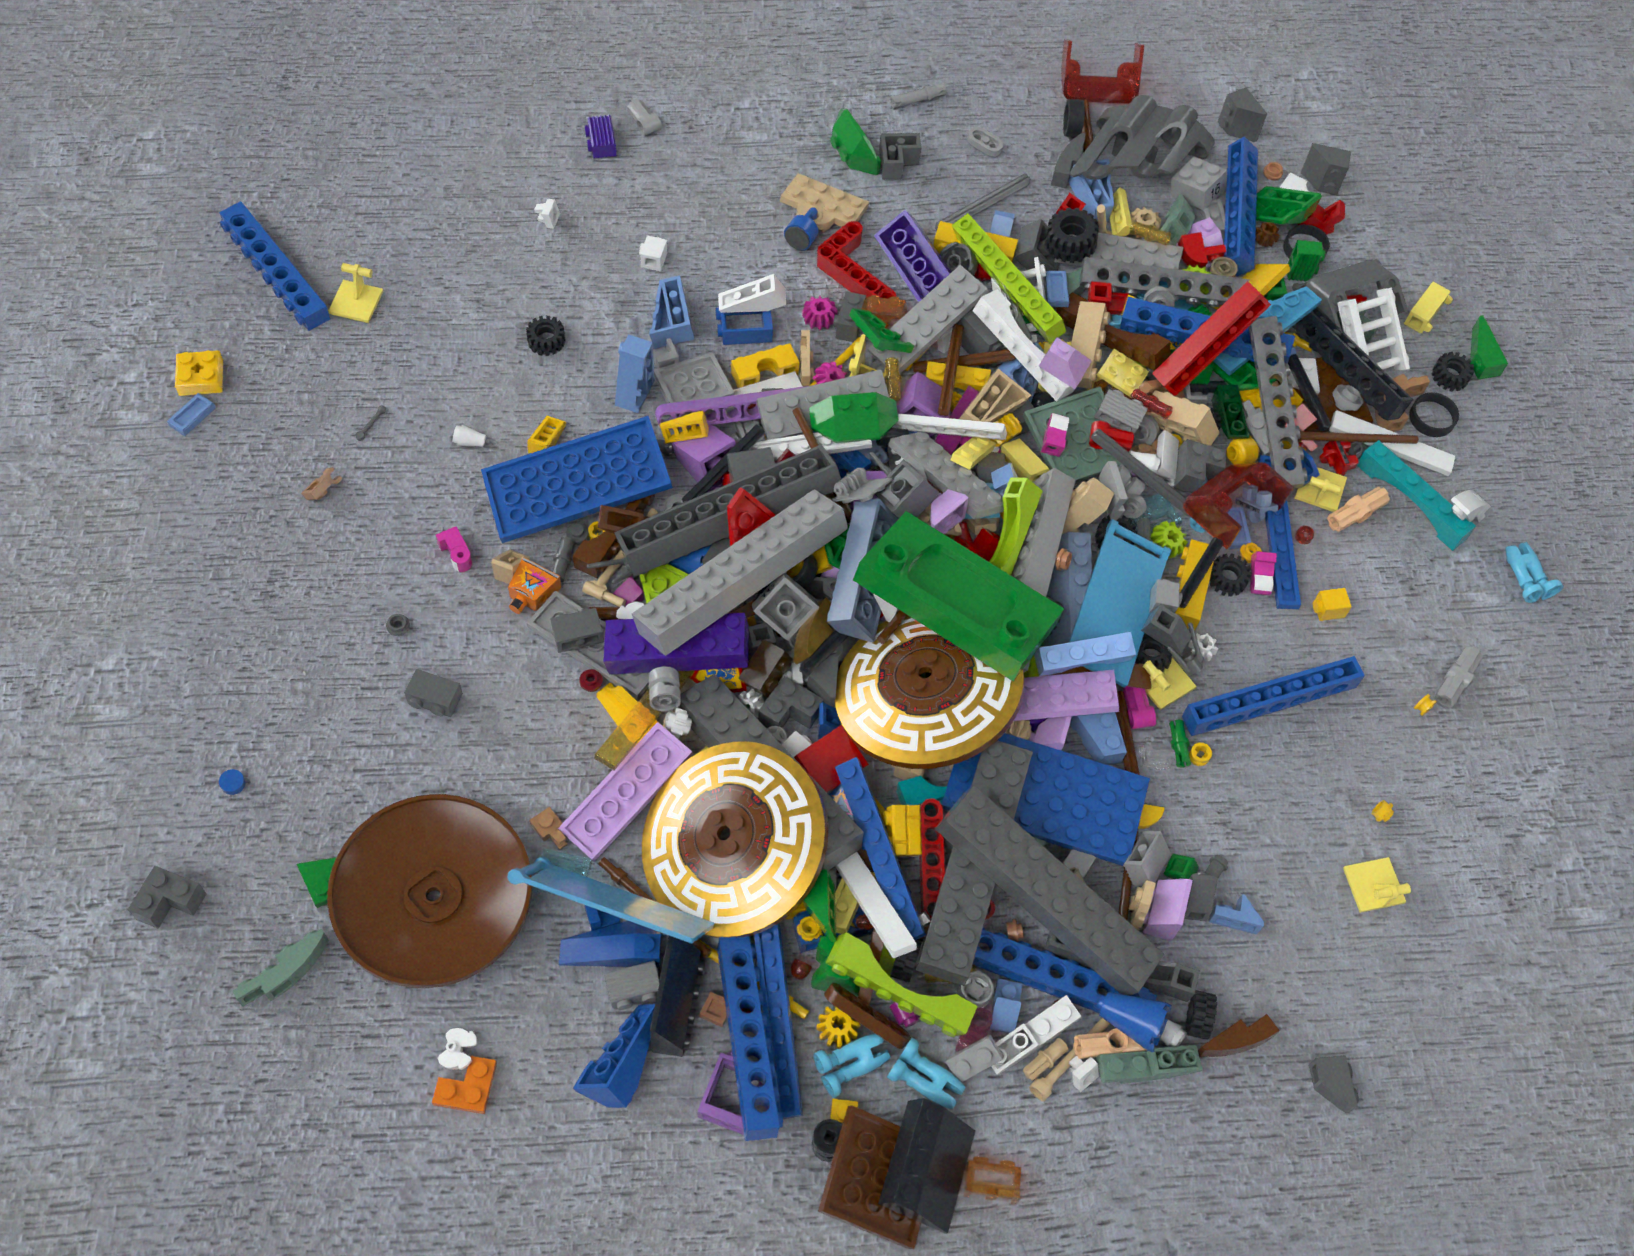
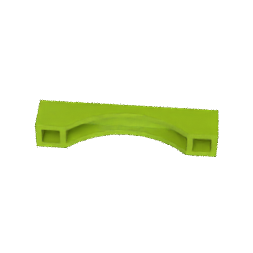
M1010 477L1003 495L1004 515L1002 533L996 551L989 561L1009 575L1013 571L1043 492L1028 478Z
M847 932L837 937V941L826 961V964L832 966L831 970L841 976L848 975L854 979L853 982L856 985L875 990L879 998L887 1001L891 999L898 1003L897 1007L908 1013H916L920 1016L919 1019L922 1022L941 1027V1032L950 1037L967 1033L978 1007L957 994L926 996L902 987L892 980L880 967L869 945Z

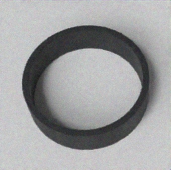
M1303 224L1289 230L1283 243V250L1288 258H1290L1293 251L1289 238L1297 234L1310 235L1319 242H1322L1326 257L1330 241L1321 229Z
M1429 392L1420 395L1415 400L1410 409L1409 418L1414 428L1420 433L1430 437H1443L1448 435L1457 424L1459 410L1456 404L1447 396ZM1422 402H1435L1442 405L1451 414L1452 425L1446 428H1434L1425 424L1417 415L1416 405Z

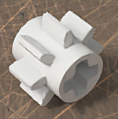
M1197 633L1196 637L1200 652L1204 660L1210 661L1212 656L1218 651V648L1214 647L1217 640L1209 636L1208 633L1201 636ZM1191 640L1188 647L1193 648L1191 652L1193 655H1195L1194 646Z
M751 689L748 693L743 691L738 695L740 701L758 718V711L764 704L763 695L755 692L754 689Z
M676 708L675 712H667L663 727L679 739L680 735L688 734L692 719L688 718L687 711Z

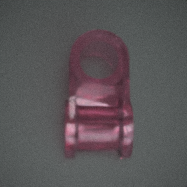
M983 1007L976 1009L973 1018L982 1017L986 1021V1025L983 1027L977 1026L972 1019L967 1033L960 1035L955 1048L956 1052L988 1035L993 1019L989 1010Z

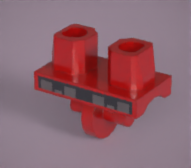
M1329 441L1322 448L1323 453L1319 456L1321 463H1328L1330 467H1334L1336 474L1342 476L1345 475L1347 470L1355 469L1359 463L1356 455L1346 454L1351 448L1350 442Z

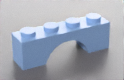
M1127 632L1041 647L1034 655L1039 676L1062 673L1066 670L1089 664L1105 663L1108 665L1130 661L1136 655L1132 634Z

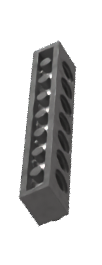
M1085 257L1082 261L1079 285L1084 286V289L1088 290L1091 281L1112 283V292L1124 291L1126 294L1137 296V293L1146 294L1150 289L1160 287L1159 280H1165L1175 301L1182 299L1186 300L1188 304L1204 302L1207 306L1219 307L1247 281L1249 282V279ZM1097 273H1106L1107 280H1100ZM1118 275H1125L1128 280L1127 283L1119 282ZM1138 278H1146L1148 281V285H1140L1138 282ZM1186 283L1188 285V292H1183L1179 284ZM1200 286H1206L1209 293L1207 295L1202 294ZM1221 288H1225L1228 290L1229 297H1223L1221 295Z
M1277 316L1259 318L1249 326L1275 490L1283 491L1302 488L1305 484L1304 481H1307L1306 468H1302L1301 460H1304L1303 448L1298 446L1297 439H1300L1299 426H1295L1294 418H1297L1296 406L1291 404L1290 397H1293L1292 384H1288L1287 376H1290V369L1288 363L1285 364L1284 362L1286 346L1285 343H1281L1280 335H1283L1282 323L1278 322ZM1269 337L1274 343L1266 345L1262 339ZM1274 358L1277 364L1274 366L1268 365L1266 359ZM1273 378L1278 379L1281 385L1277 387L1272 386L1269 380ZM1273 400H1282L1284 406L1276 407L1273 404ZM1284 420L1288 427L1279 428L1276 421ZM1288 441L1291 444V448L1283 449L1280 446V442ZM1291 462L1294 464L1295 469L1291 471L1286 470L1283 463Z

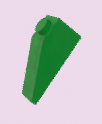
M1484 315L1479 316L1474 324L1471 338L1470 360L1472 362L1470 365H1474L1473 370L1478 380L1501 376L1508 365Z
M828 869L821 870L815 885L804 899L803 904L829 940L836 942L835 885Z

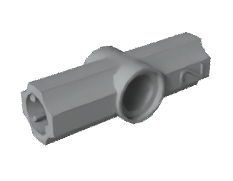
M1466 646L1457 661L1447 671L1443 678L1445 681L1434 697L1437 704L1444 708H1452L1455 705L1462 691H1465L1475 675L1473 673L1483 658L1479 649L1474 646Z

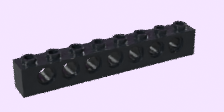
M1318 307L1292 326L1296 334L1300 338L1305 339L1309 343V347L1313 351L1318 352L1323 357V361L1336 370V374L1339 377L1345 379L1350 386L1360 392V395L1364 397V401L1368 405L1373 406L1382 419H1399L1414 400Z

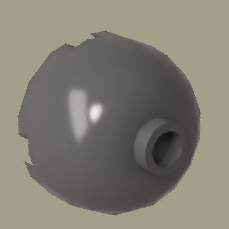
M953 242L941 250L940 255L951 272L961 265L970 274L975 276L978 269V261L968 246Z

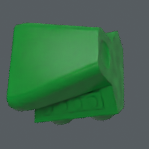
M827 936L820 937L815 959L820 966L812 976L811 987L816 990L826 991L832 983H837L855 996H859L860 986L853 982V978L848 975L841 976L831 970L832 966L826 964L835 942H831Z

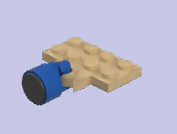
M798 173L780 198V202L797 209L796 216L784 230V237L793 248L806 250L817 238L819 230L823 233L830 229L833 224L843 227L850 221L858 222L868 209L869 201Z

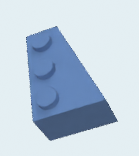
M1109 159L1097 160L1096 163L1108 165L1110 161ZM1111 174L1096 180L1088 179L1083 175L1070 176L1068 182L1075 196L1086 204L1082 210L1088 211L1087 214L1091 213L1094 215V219L1098 221L1097 206L1102 204L1105 206L1106 222H1108L1114 207L1113 190L1110 183Z
M680 275L659 281L656 308L652 317L653 324L649 332L654 349L666 346V339L671 338L673 344L695 339Z
M628 334L625 342L622 341L618 349L620 356L615 406L639 413L655 382L653 342Z
M1038 342L1033 343L1037 348L1044 352V350L1041 348ZM1017 358L1014 361L1003 362L998 369L1032 396L1028 400L1032 402L1038 381Z
M1115 712L1072 716L1070 726L1073 730L1077 731L1083 740L1082 744L1094 761L1106 765L1121 763L1127 751Z

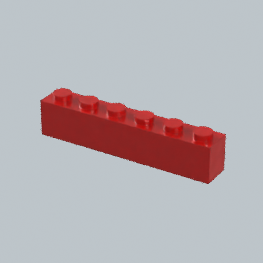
M1247 281L1152 374L1173 396H1176L1271 304Z

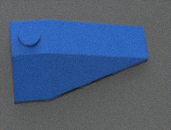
M624 921L561 939L559 965L632 967L654 961L656 968H660L662 933L631 921Z
M642 1004L636 1007L619 1027L620 1034L611 1043L606 1042L602 1047L605 1052L596 1062L591 1060L585 1067L573 1087L577 1093L608 1108L627 1107L639 1086L651 1040L650 1028L655 1004Z

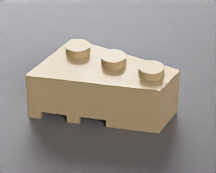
M997 369L959 419L994 423L1023 406L1032 395L1001 370Z
M1155 390L1144 406L1148 408L1145 414L1153 417L1160 429L1166 430L1170 434L1174 431L1184 436L1183 441L1189 439L1211 446L1220 433L1210 408L1204 404L1198 405L1186 398L1175 397L1169 392L1163 393Z
M1096 478L1082 482L1072 492L1062 534L1079 532L1078 528L1082 524L1086 523L1089 525L1107 510L1114 492Z

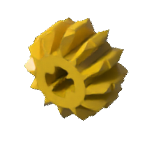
M1009 413L994 422L1005 424L1007 436L1006 440H990L996 443L995 447H1000L1017 436L1022 431V426L1017 417Z
M827 1006L825 1014H819L818 1020L821 1023L816 1025V1030L822 1031L819 1035L820 1040L828 1038V1047L833 1042H836L837 1049H840L842 1041L847 1045L852 1042L851 1038L856 1039L858 1037L856 1030L860 1028V1023L854 1021L855 1019L837 1007H834L833 1011ZM834 1023H836L837 1025L842 1024V1030H840L839 1027L833 1028Z

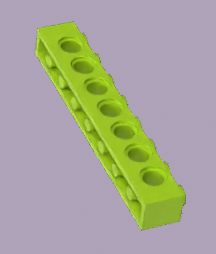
M968 213L952 224V228L960 243L969 247L982 268L1049 344L1067 332L1063 319Z

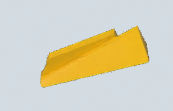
M609 682L597 692L596 697L633 748L658 722L622 686L614 687Z

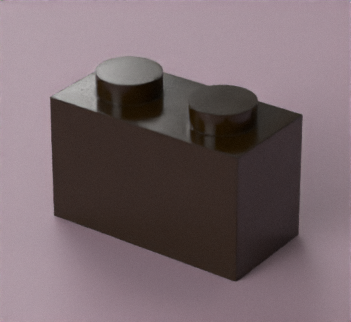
M763 639L748 662V668H744L738 679L750 689H754V691L768 698L778 686V682L784 673L789 670L793 659L785 650Z

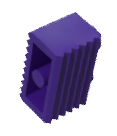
M611 116L588 117V125H584L585 135L590 137V140H587L588 152H592L593 158L617 156Z

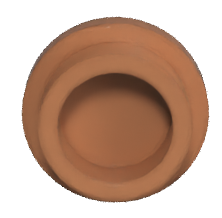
M1270 162L1265 166L1263 173L1270 180H1279L1283 175V168L1277 162Z
M1062 548L1060 552H1057L1054 564L1056 565V570L1061 571L1062 569L1067 570L1069 568L1072 553L1067 552V549Z
M1016 919L1006 923L1010 940L1019 942L1020 938H1024L1022 923L1017 924Z

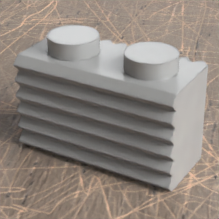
M1109 389L1094 417L1109 423L1115 428L1135 434L1148 408L1144 407L1143 403L1139 400H1130L1124 397V394L1119 390Z
M1143 831L1134 845L1132 853L1125 861L1123 866L1126 867L1125 870L1129 874L1128 877L1131 878V884L1143 886L1146 880L1155 883L1160 872H1162L1161 869L1166 865L1171 852L1160 831Z
M654 961L604 973L612 1008L615 1009L617 1007L618 1010H625L632 1007V1003L640 1001L651 1003L656 1001L659 978Z

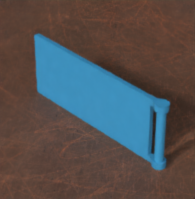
M1111 519L1107 525L1106 534L1069 642L1131 632L1136 655L1130 661L1108 665L1096 663L1083 666L1093 672L1114 670L1116 684L1126 687L1129 683L1144 635L1141 629L1150 615L1151 589L1157 579L1161 580L1171 549L1166 546L1161 547L1122 527L1114 519ZM1114 532H1115L1116 534H1118V535H1120V536H1122V537H1124V538H1126V539H1128V540H1130V541H1132V542H1134V543H1136V544H1138V545H1140V546L1146 548L1147 550H1149V551H1151V552H1153V553L1159 555V558H1157V557H1155V556H1153V555H1151V554H1149V553H1147V552H1145V551L1139 549L1138 547H1136V546H1134V545H1132V544H1130V543H1128V542H1126V541H1124V540H1122V539H1120V538L1114 536V535H1113Z
M540 857L534 863L521 869H512L508 873L509 882L515 885L526 883L689 943L695 942L714 927V923L706 919L557 867L545 857ZM537 872H540V873H538V874H536V875H534V876H532V877H528V876H530V875H532V874H535V873H537Z

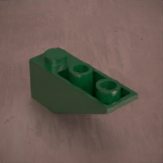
M1217 385L1211 402L1214 413L1218 412V418L1221 417V429L1227 439L1249 438L1238 385Z

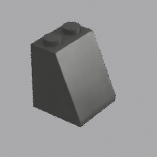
M975 306L956 323L958 325L962 324L964 327L961 346L968 354L1003 350L1004 344L973 312ZM999 363L984 364L979 366L982 369H988L990 367L993 368L997 366Z

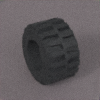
M1066 208L1065 211L1060 210L1058 214L1052 215V219H1049L1047 226L1046 246L1049 249V253L1051 255L1054 254V258L1057 260L1060 258L1062 262L1070 261V263H1074V261L1082 262L1085 257L1093 255L1097 248L1099 233L1098 221L1094 219V215L1091 213L1087 214L1088 211H1081L1079 208Z

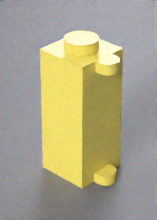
M1432 282L1410 311L1404 324L1421 334L1423 331L1430 332L1433 328L1430 322L1444 303L1451 304L1453 298L1449 296L1451 291Z
M1020 438L1002 444L1001 453L1005 454V462L1012 463L1018 478H1028L1034 482L1043 473L1049 471V468Z

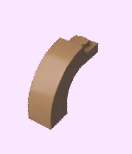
M1405 374L1393 378L1410 397L1423 394L1430 383L1427 375L1412 377L1409 380ZM1375 409V418L1378 426L1392 432L1402 430L1409 418L1406 412H1404L1399 419L1384 420Z

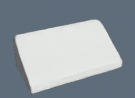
M1166 430L1158 436L1156 457L1160 458V464L1155 474L1175 479L1179 440Z

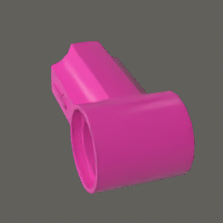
M1124 687L1123 692L1128 707L1131 729L1155 726V710L1153 706H1149L1145 689Z

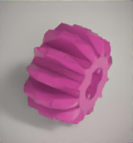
M819 295L817 299L811 297L810 301L805 302L802 316L805 325L810 324L811 329L818 327L820 331L822 327L828 329L830 325H833L838 311L834 301H830L829 297L823 299Z
M825 362L814 371L816 375L812 379L817 384L843 379L848 372L842 371L843 365L837 366L836 362Z

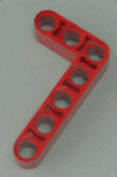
M850 221L819 245L816 264L819 269L848 291L866 295L865 303L883 316H889L895 310L896 293L848 257L850 253L861 245L863 227L859 222Z
M932 798L925 800L920 805L922 855H919L921 913L926 911L930 918L932 916L928 913L927 907L930 903L936 904L945 874L944 837L935 830L943 819V809L941 803ZM925 805L935 807L936 815L934 817H929L925 814ZM927 829H933L937 833L936 841L931 842L926 839L925 831ZM929 853L936 855L938 863L934 867L926 862V856ZM929 878L937 880L939 884L937 891H930L927 888L926 883ZM992 900L990 901L985 920L992 917L995 913V904Z

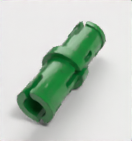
M1176 719V725H1174V721L1169 723L1172 735L1170 743L1171 748L1174 749L1176 766L1184 768V762H1186L1187 767L1191 765L1188 750L1190 742L1186 738L1184 721Z

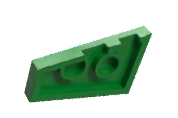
M852 308L849 316L853 319L855 325L864 332V335L870 339L876 349L880 351L892 350L912 353L914 345L910 342L904 343L901 341V335L886 329V323L868 310Z
M337 857L296 864L316 908L328 904L329 878Z

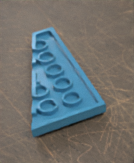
M1304 287L1287 293L1277 300H1268L1271 306L1257 319L1277 316L1278 322L1282 323L1284 333L1319 306L1322 299L1308 287ZM1220 353L1213 361L1230 376L1248 362L1249 359L1231 357L1228 354Z

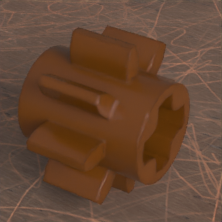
M1270 222L1262 223L1260 227L1256 228L1255 242H1258L1262 247H1272L1274 242L1279 240V228Z

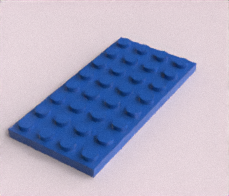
M649 416L481 469L499 538L502 543L600 512V505L616 507L673 488Z
M1004 733L997 741L1033 752L1014 821L1032 837L1123 866L1133 850L1150 778ZM981 753L953 765L941 804L942 809L949 811L961 795L970 789Z

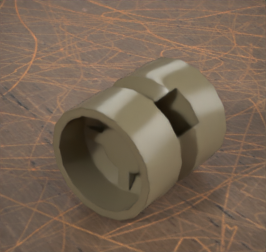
M1218 257L1213 260L1209 272L1214 275L1235 277L1237 265L1228 257ZM1221 288V295H1224L1228 290Z

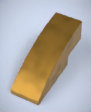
M827 597L818 603L819 608L799 628L793 662L796 665L810 657L833 632L827 622L831 602Z

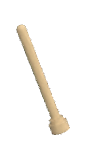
M1101 1018L1087 1034L1102 1033L1110 1023ZM1074 1048L1045 1078L1036 1079L1029 1086L1031 1093L1040 1101L1044 1102L1052 1094V1085L1071 1066L1069 1061L1077 1056L1075 1055Z

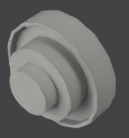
M1154 287L1143 298L1144 301L1170 307L1175 305L1172 292L1165 287Z
M1338 385L1332 392L1336 406L1342 411H1355L1363 404L1360 392L1350 385Z
M1144 415L1139 428L1134 434L1133 443L1136 445L1144 443L1150 445L1158 438L1160 429L1153 417Z

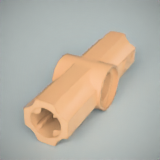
M1376 487L1362 496L1356 495L1352 497L1343 507L1329 514L1327 520L1330 528L1333 531L1340 532L1355 522L1358 524L1364 522L1374 511L1389 503L1390 498L1387 490L1384 487Z
M1116 1028L1109 1032L1083 1034L1074 1037V1052L1079 1059L1094 1058L1100 1054L1147 1051ZM1110 1039L1115 1042L1116 1047L1111 1044Z

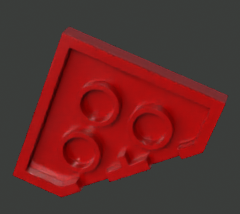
M743 488L738 489L727 505L730 546L776 516Z

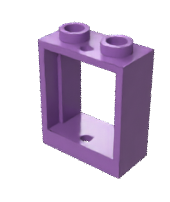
M728 1052L727 1055L720 1053L697 1111L698 1118L744 1135L741 1116L710 1105L723 1069L727 1068L735 1071L732 1053ZM759 1081L757 1087L763 1086V1084Z

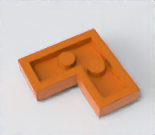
M470 1056L472 1062L467 1067L464 1081L438 1077L432 1105L485 1114L497 1065L496 1060Z

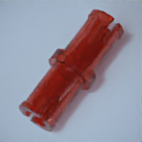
M1135 389L1132 392L1131 397L1133 398H1130V400L1136 399L1141 401L1143 406L1148 408L1147 412H1154L1164 419H1168L1172 414V406L1159 401L1158 397L1150 396L1140 389Z

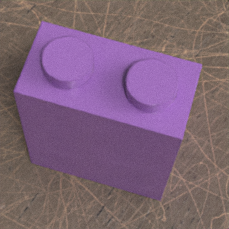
M919 372L907 380L897 403L898 414L949 418L950 412L946 417L938 414L942 386L937 385ZM924 432L928 434L930 438L936 434Z
M708 425V437L672 442L677 460L697 483L736 445L734 439L713 425ZM723 476L707 493L723 486Z

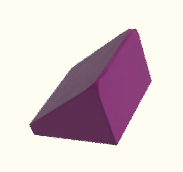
M632 577L628 578L613 593L625 599L626 605L631 602H642L644 600L643 590Z

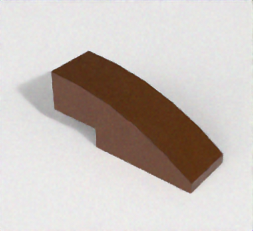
M600 505L598 528L615 534L614 532L649 517L644 516L643 513Z
M1268 1014L1249 1027L1240 1019L1201 1046L1198 1050L1199 1057H1221L1242 1053L1272 1039L1280 1030Z

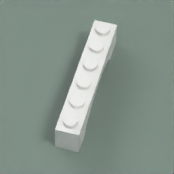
M998 289L982 296L973 309V312L1056 402L1071 394L1075 389L1039 367L1046 354L1037 348L1019 328L1009 308L1011 303Z

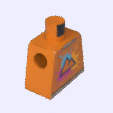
M523 557L508 586L509 595L513 599L509 608L516 614H520L525 607L538 611L554 591L558 592L562 588L560 576Z

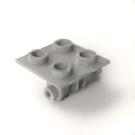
M856 468L835 484L834 492L837 496L832 501H842V503H849L854 500H860V502L868 501L873 498V494L886 488L885 485L893 479L867 480L866 470L864 468Z

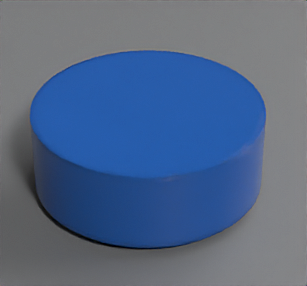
M230 769L220 776L219 786L224 793L235 795L244 789L245 778L240 771Z

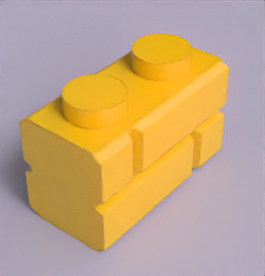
M891 805L886 807V811L883 813V823L887 826V833L896 857L922 855L920 805Z

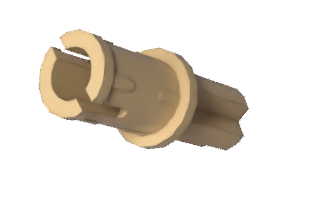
M1057 1038L1044 1051L1040 1050L1038 1056L1023 1069L1025 1076L1030 1080H1035L1047 1068L1051 1069L1054 1066V1062L1064 1053L1068 1052L1069 1049L1062 1039Z

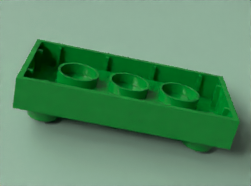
M907 511L861 559L853 578L854 582L1013 682L1054 629L1064 610L1063 607Z

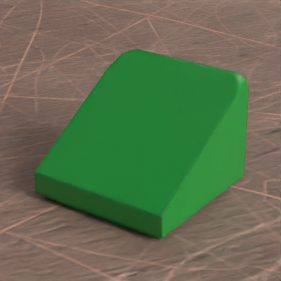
M1172 853L1164 875L1171 879H1190L1192 874L1197 873L1199 866L1195 858Z

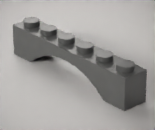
M1049 931L1044 950L1054 953L1057 958L1074 960L1079 963V966L1091 968ZM1160 961L1143 987L1188 1002L1195 995L1200 970L1176 962Z

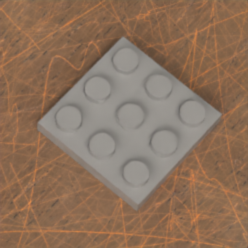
M714 353L654 369V377L667 403L735 395Z

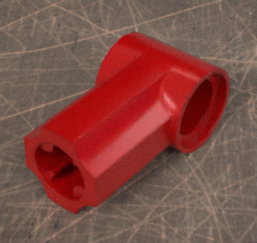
M1095 421L1092 423L1089 445L1092 448L1103 449L1091 439L1094 431L1101 429L1128 452L1131 450L1134 441L1133 432L1111 428V425L1105 421Z

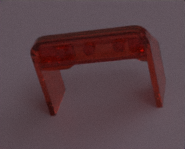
M1064 39L1061 77L1062 93L1066 99L1130 104L1135 97L1139 96L1144 54L1143 44L1135 43L1133 62L1122 63L1117 69L1116 77L1080 75L1079 63L1074 59H1070L1072 41Z
M1266 463L1232 464L1188 495L1183 503L1184 511L1213 538L1217 537L1222 540V546L1225 549L1230 548L1242 528L1227 513L1233 505L1228 495L1247 482L1249 485L1257 486L1258 492H1271L1272 503L1278 505L1279 511L1294 489L1289 482Z

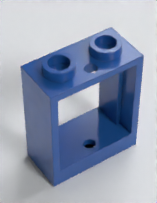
M716 308V320H720L721 323L717 324L718 337H722L723 345L773 342L771 310L721 313L719 308ZM761 314V328L727 329L726 316Z

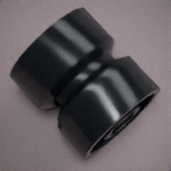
M823 1120L814 1129L811 1143L812 1151L821 1161L831 1162L833 1160L843 1125L837 1120Z

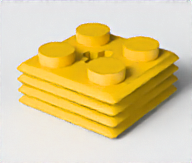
M219 350L176 354L175 388L179 396L222 392L223 358Z

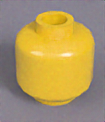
M1250 437L1233 439L1227 447L1226 455L1235 466L1250 465L1256 462L1259 456V446Z

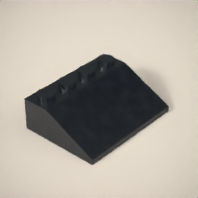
M670 935L668 936L650 1036L653 1053L683 1057L684 1049L689 1050L691 1034H687L689 1024L694 1025L696 1009H692L693 1000H698L701 985L697 984L698 975L703 976L705 960H701V951L694 945Z
M925 1098L909 1100L878 1204L948 1234L975 1130L949 1110Z

